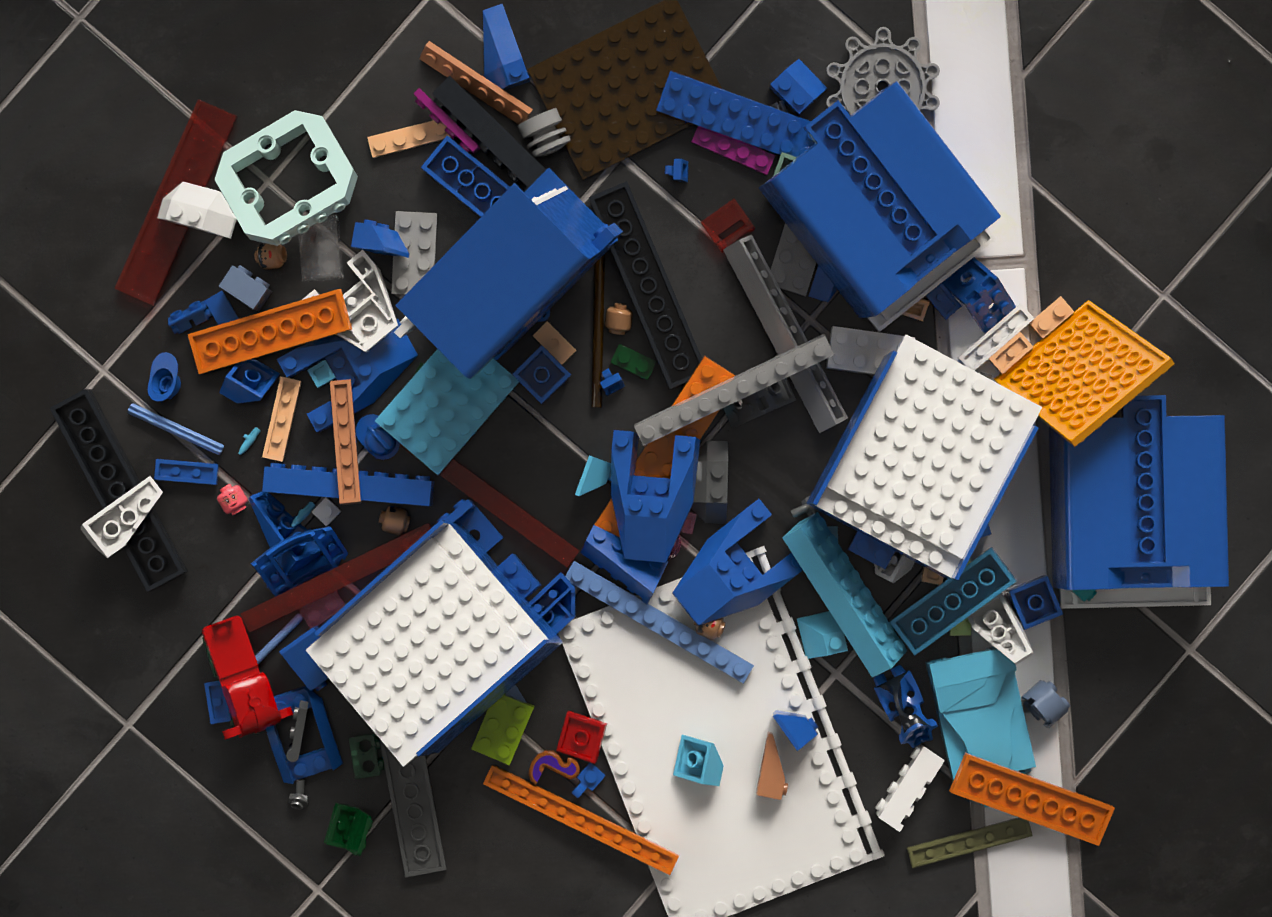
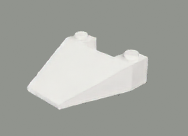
M361 250L347 262L360 278V281L343 294L352 330L336 335L364 352H368L397 328L398 323L380 269L365 251ZM314 289L303 299H307L320 294Z

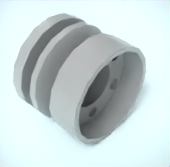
M557 108L543 112L518 125L523 139L529 137L534 139L527 145L528 149L536 146L538 148L530 153L533 158L552 154L562 149L565 144L571 141L569 136L559 137L567 131L566 128L557 130L555 128L562 121Z

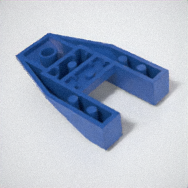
M396 319L399 327L401 323L399 319ZM395 328L368 352H364L335 334L300 346L281 356L277 361L286 377L291 378L326 359L337 380L351 379L355 414L373 404L414 361L418 354L408 336L405 335L399 338L394 333L397 329ZM331 401L307 413L314 429L318 433L333 426Z
M614 430L611 450V497L624 559L666 563L694 503L700 440L697 437L675 435L670 479L635 476L639 436L631 431Z
M760 499L752 503L706 540L672 592L697 626L760 605L803 571L791 552L762 575L739 546L738 542L772 515Z

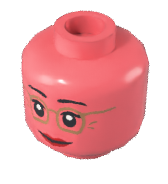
M228 484L219 490L221 494L217 497V501L226 514L231 513L235 515L246 508L245 504L248 502V498L239 485L232 487Z

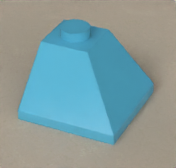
M589 455L575 495L581 496L605 485L607 480L611 481V463Z
M830 611L797 618L804 653L808 659L848 651L845 635Z
M682 735L673 775L704 785L720 786L724 765L715 744Z

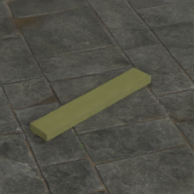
M1018 817L906 848L911 866L916 868L1033 835L1029 821Z

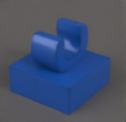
M674 159V166H665V174L673 176L675 181L688 182V161Z
M609 368L601 372L605 380L601 381L600 384L607 396L625 387L619 373L612 375Z

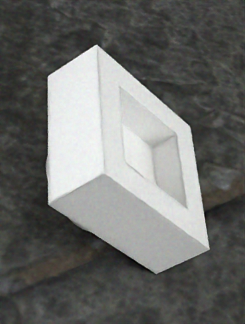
M327 497L312 511L325 526H328L342 512Z

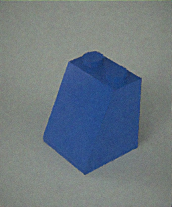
M318 625L279 651L310 691L313 689L319 691L327 685L326 680L329 679L306 652V649L321 637L315 635V632L320 628Z

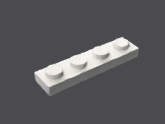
M1020 303L961 354L958 359L964 366L975 371L1034 320L1033 316Z

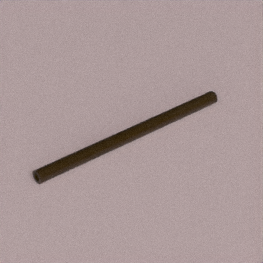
M605 254L594 264L592 408H602V386L600 382L602 381L601 372H603Z

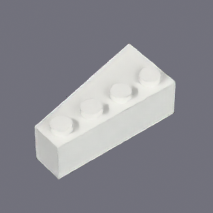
M923 745L920 748L916 747L910 756L912 758L908 765L904 764L899 771L900 778L898 781L891 783L887 789L889 794L885 800L882 798L875 807L877 809L876 815L899 832L904 826L901 824L903 818L910 817L913 812V802H918L922 798L926 790L924 786L926 783L929 785L945 761Z

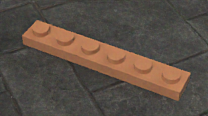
M429 41L425 45L419 58L421 61L447 78L451 76L462 88L518 125L528 120L533 110L532 108Z
M351 379L330 381L340 505L361 503L352 383Z

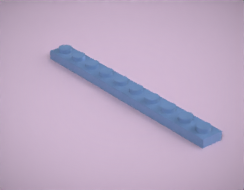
M576 561L573 562L565 577L573 585L743 684L754 667L753 664L712 640L698 635L693 629L650 604L646 605L638 597Z

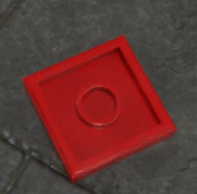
M568 711L556 751L593 764L597 763L607 723Z

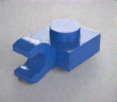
M589 762L577 776L581 782L575 787L572 794L579 798L587 787L593 791L606 775Z

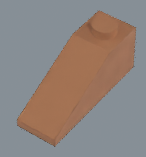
M768 732L756 795L781 800L782 795L786 796L788 783H785V776L774 736L771 732Z

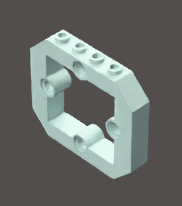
M295 110L223 152L215 181L248 238L278 246L288 243L297 234L305 233L312 225L325 221L334 212L342 211L346 205L350 204L358 176L324 118L319 115ZM307 131L316 146L311 152L312 162L320 171H330L337 184L309 200L298 201L294 209L266 225L259 214L264 207L263 198L255 189L245 188L237 172L262 157L268 160L277 158L281 153V146ZM268 144H272L269 149H265ZM322 156H327L324 161H319ZM251 198H255L253 203L248 204ZM306 210H310L307 216H302Z

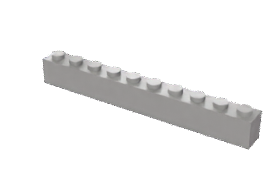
M752 234L723 249L778 355L808 342ZM819 362L790 376L819 433L848 419Z
M822 334L634 425L635 430L644 446L833 356L834 353L826 336Z

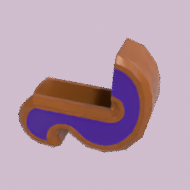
M544 750L538 753L532 760L529 768L530 780L535 785L545 767L568 779L577 777L580 772V765L576 759L568 757L567 762H564L561 756L553 750Z

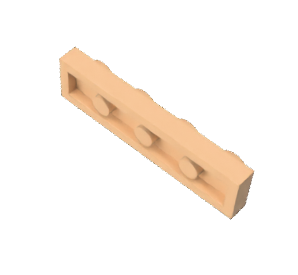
M433 120L367 138L372 157L375 158L442 141L449 135L444 131L446 127L441 122L437 124Z
M280 377L262 455L263 458L284 461L302 381Z

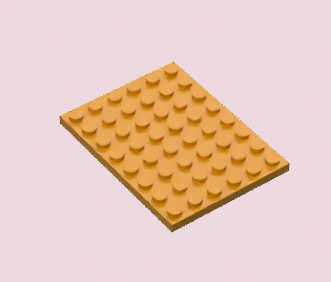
M1088 300L1047 336L1037 342L1029 352L1006 372L996 376L994 380L996 383L1041 406L1042 409L1038 418L1075 447L1083 442L1093 431L1100 428L1111 416L1117 414L1123 406L1132 401L1145 388L1149 387L1158 377L1166 373L1175 363L1168 355Z

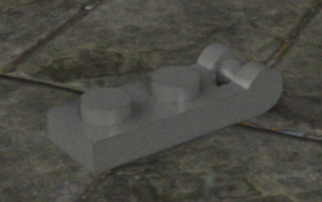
M300 700L299 707L294 709L293 719L297 720L296 727H291L290 739H293V743L289 744L286 758L290 762H295L299 758L309 703L307 701Z

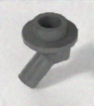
M810 496L801 501L802 506L791 510L794 518L804 513L808 517L817 512L819 513L818 510L806 504Z
M304 779L296 780V794L290 793L288 803L294 809L301 810L308 806L309 798L307 795H304Z

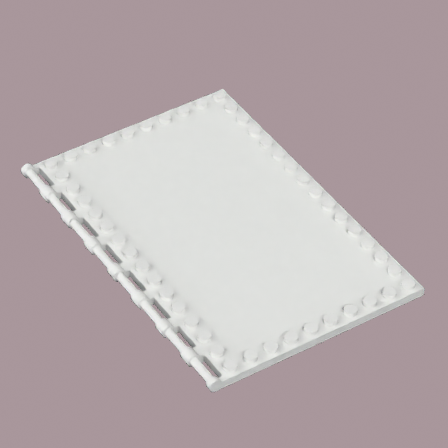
M765 546L746 552L751 561V557L757 555L764 574L771 569L765 554ZM682 578L656 587L648 604L696 631L697 626L693 625V619L672 594ZM781 588L772 595L782 621L776 622L768 599H766L758 606L723 617L726 623L724 631L720 638L716 637V639L712 640L754 665L744 684L611 606L572 620L558 633L591 718L607 723L602 747L636 834L680 855L671 875L648 865L668 917H728L885 856L883 849H880L871 827L870 823L872 821L867 810L865 811L855 786L857 782L853 772H850L840 746L842 744L839 736L834 732L825 709L827 705L823 695H820L810 668L812 667L809 659L804 655L795 631L797 628L793 618L789 616L781 596ZM784 633L788 634L797 659L791 661L782 638ZM803 672L812 698L806 700L796 673ZM779 710L806 715L810 719L811 717L813 718L812 712L817 710L827 737L821 738L817 728L818 735L797 751L774 719L773 712ZM768 732H771L774 736L785 776V783H788L786 796L782 795L781 800L756 795ZM682 735L715 744L724 765L720 786L704 785L673 775ZM833 749L842 772L841 776L836 777L827 750ZM844 788L849 790L857 811L855 815L850 813L842 792ZM862 826L872 853L866 854L857 828Z

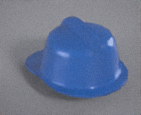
M167 352L159 354L154 359L148 383L150 398L160 402L172 399L181 388L177 360L172 354Z
M370 414L362 417L356 426V436L360 443L377 459L384 460L393 457L398 452L400 443L375 422L378 415Z

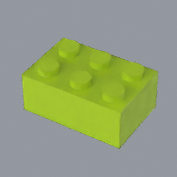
M504 694L487 710L471 749L510 765L535 706Z

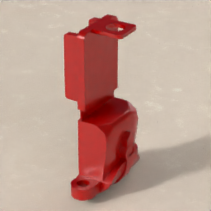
M240 616L219 621L202 629V635L235 725L233 728L222 731L225 739L237 735L241 738L252 733H259L268 727L279 724L282 718L293 715L291 706L278 710L268 678L264 672L260 673L255 654Z

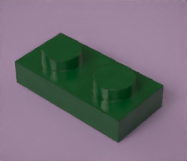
M619 344L610 363L648 380L657 361Z

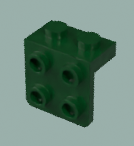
M335 803L324 843L345 848L355 856H361V853L366 848L367 833L372 827L371 816L357 807Z

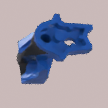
M898 665L891 670L894 678L887 681L884 674L874 677L876 695L889 720L892 722L897 716L901 720L900 743H908L912 748H915L923 742L933 740L931 731L938 725L935 720L926 719L922 714L920 705L924 701L909 670L905 671L901 665ZM909 691H913L915 694L913 698L908 697L907 693ZM890 702H894V703H895V706H896V710H895V711H891V710H890V708H889V703H890ZM904 708H912L914 709V713L907 714L905 713Z

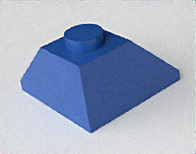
M256 359L237 363L226 375L219 393L236 403L260 401L277 380L280 373Z
M779 710L773 712L774 719L797 751L818 735L816 729L819 727L812 717L808 719L806 715Z

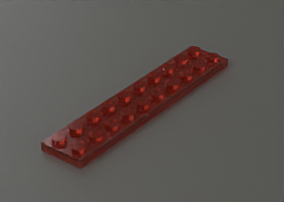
M198 99L114 289L154 306L188 229L187 226L157 218L162 200L182 182L206 188L237 116Z

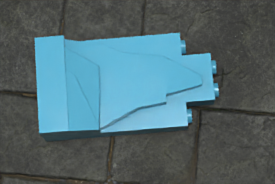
M989 647L983 651L957 657H945L925 662L952 783L965 753L1021 773L1031 772V768L1036 767L1015 671H1017L1016 664L995 647Z

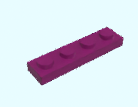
M420 88L415 91L414 96L417 98L415 103L423 110L427 108L431 112L429 116L437 124L441 122L446 127L444 131L452 139L456 136L461 141L459 145L464 150L475 154L480 149Z
M698 126L691 141L693 144L764 175L768 174L775 155L701 126Z

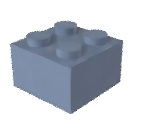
M232 265L219 287L259 312L273 292L268 289L270 284L259 277L253 279L251 277L253 273L241 265L238 268Z

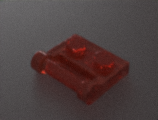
M732 199L700 222L721 253L724 252L723 249L744 234L755 230L754 225L735 199ZM739 220H742L743 226L722 241L720 240L718 235Z

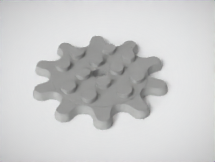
M880 27L876 31L875 42L872 45H863L857 37L848 38L845 42V47L850 54L849 61L845 64L833 62L827 66L826 72L828 76L838 80L840 90L836 94L829 96L826 104L829 108L839 100L850 116L880 92L877 88L880 81L886 82L888 86L897 81L919 110L927 109L933 111L940 105L938 97L931 95L926 89L927 82L939 75L940 68L935 63L923 65L918 62L917 52L921 48V41L916 37H911L904 45L897 46L891 40L890 30L886 27Z

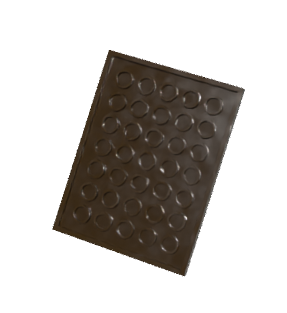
M663 0L527 69L547 110L557 108L562 121L556 125V128H566L567 131L560 136L561 138L565 136L570 137L571 141L565 144L582 180L694 125L656 111L670 71L722 89L677 0Z

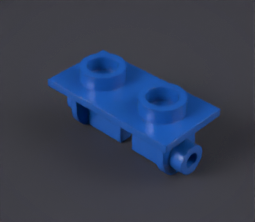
M205 300L202 302L196 301L190 304L189 308L184 311L177 310L173 312L168 318V325L174 324L171 326L174 334L177 332L180 334L192 328L189 320L193 319L195 325L209 320L212 314L209 308L206 309Z

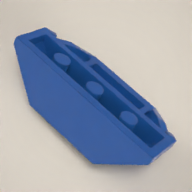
M562 572L529 602L556 634L575 618V586Z

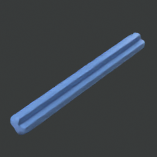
M131 404L128 408V414L217 455H220L224 449L223 444L136 404Z

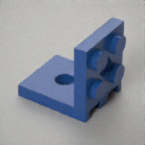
M975 257L942 282L949 292L966 306L979 328L985 334L1016 307L999 278ZM968 277H971V279H970L969 281L964 282L965 279H967Z
M465 499L460 500L454 505L455 510L451 514L445 513L437 520L438 522L446 520L460 523L468 532L474 529L480 532V539L477 542L486 553L504 538L474 502L469 499L466 501Z

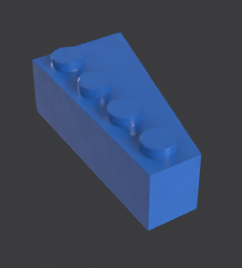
M593 525L580 552L599 568L607 570L613 579L619 580L626 585L627 590L632 594L636 593L642 598L641 601L646 605L650 601L668 564V561L661 563L624 559L620 537Z

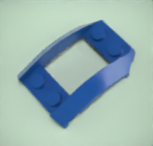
M328 526L286 538L272 546L250 564L267 585V588L280 602L282 600L281 596L288 590H295L307 580L321 573L331 570L337 572L342 558L345 560L348 552L333 529ZM314 540L323 555L316 557L302 569L286 575L275 559L300 544Z
M307 686L274 696L278 710L291 706L293 713L295 707H299L300 700L309 702L308 708L312 707L324 748L300 755L297 761L290 762L286 758L276 725L266 728L269 742L284 783L293 784L295 780L329 769L335 770L342 765L343 760L338 751L322 697L320 698L313 690L310 691Z

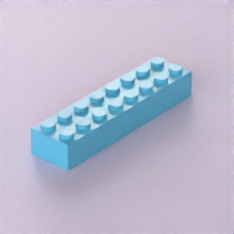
M818 512L805 518L782 537L870 675L875 677L891 669L907 652L903 641L899 639L892 624L888 622L881 607L872 597L871 591L861 580L858 571L852 566L847 554L843 552L837 538L827 527L826 521Z

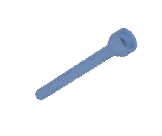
M296 614L255 656L258 664L303 620L302 614Z

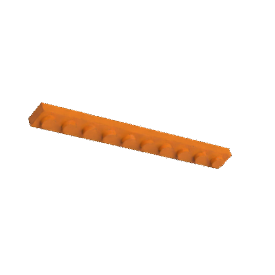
M495 765L491 766L484 780V785L668 875H671L680 856Z

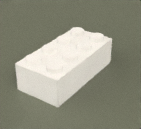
M833 326L831 327L829 345L834 355L827 358L826 369L874 375L883 357L892 351H897L904 336Z

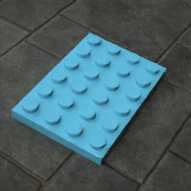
M437 349L378 416L375 422L436 475H439L517 386L519 381L494 359L477 375L468 379Z

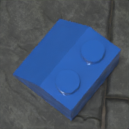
M800 59L784 70L769 87L798 117L828 89Z
M364 220V223L355 222L351 247L375 254L409 258V252L398 232L390 230L389 225L371 220Z

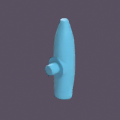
M255 427L249 435L244 434L245 441L239 450V455H242L250 448L261 432L260 429Z
M309 502L303 509L299 510L291 527L299 525L315 507L313 502Z

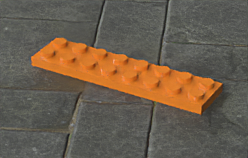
M337 289L190 333L188 338L198 374H204L352 330L342 290Z
M968 753L964 754L949 790L955 795L1098 846L1115 809L1112 805Z

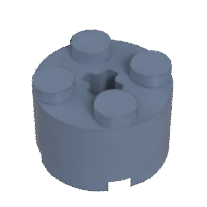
M1040 680L1021 699L1026 700L1024 705L1038 721L1043 719L1045 721L1043 725L1046 728H1050L1068 712L1070 704L1064 697L1060 698L1056 693L1057 688L1052 682L1048 681L1046 683Z

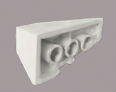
M149 476L83 523L81 531L98 551L106 558H109L126 545L163 492L151 476Z
M1002 593L967 617L973 629L1014 664L1017 665L1034 654L1011 603Z

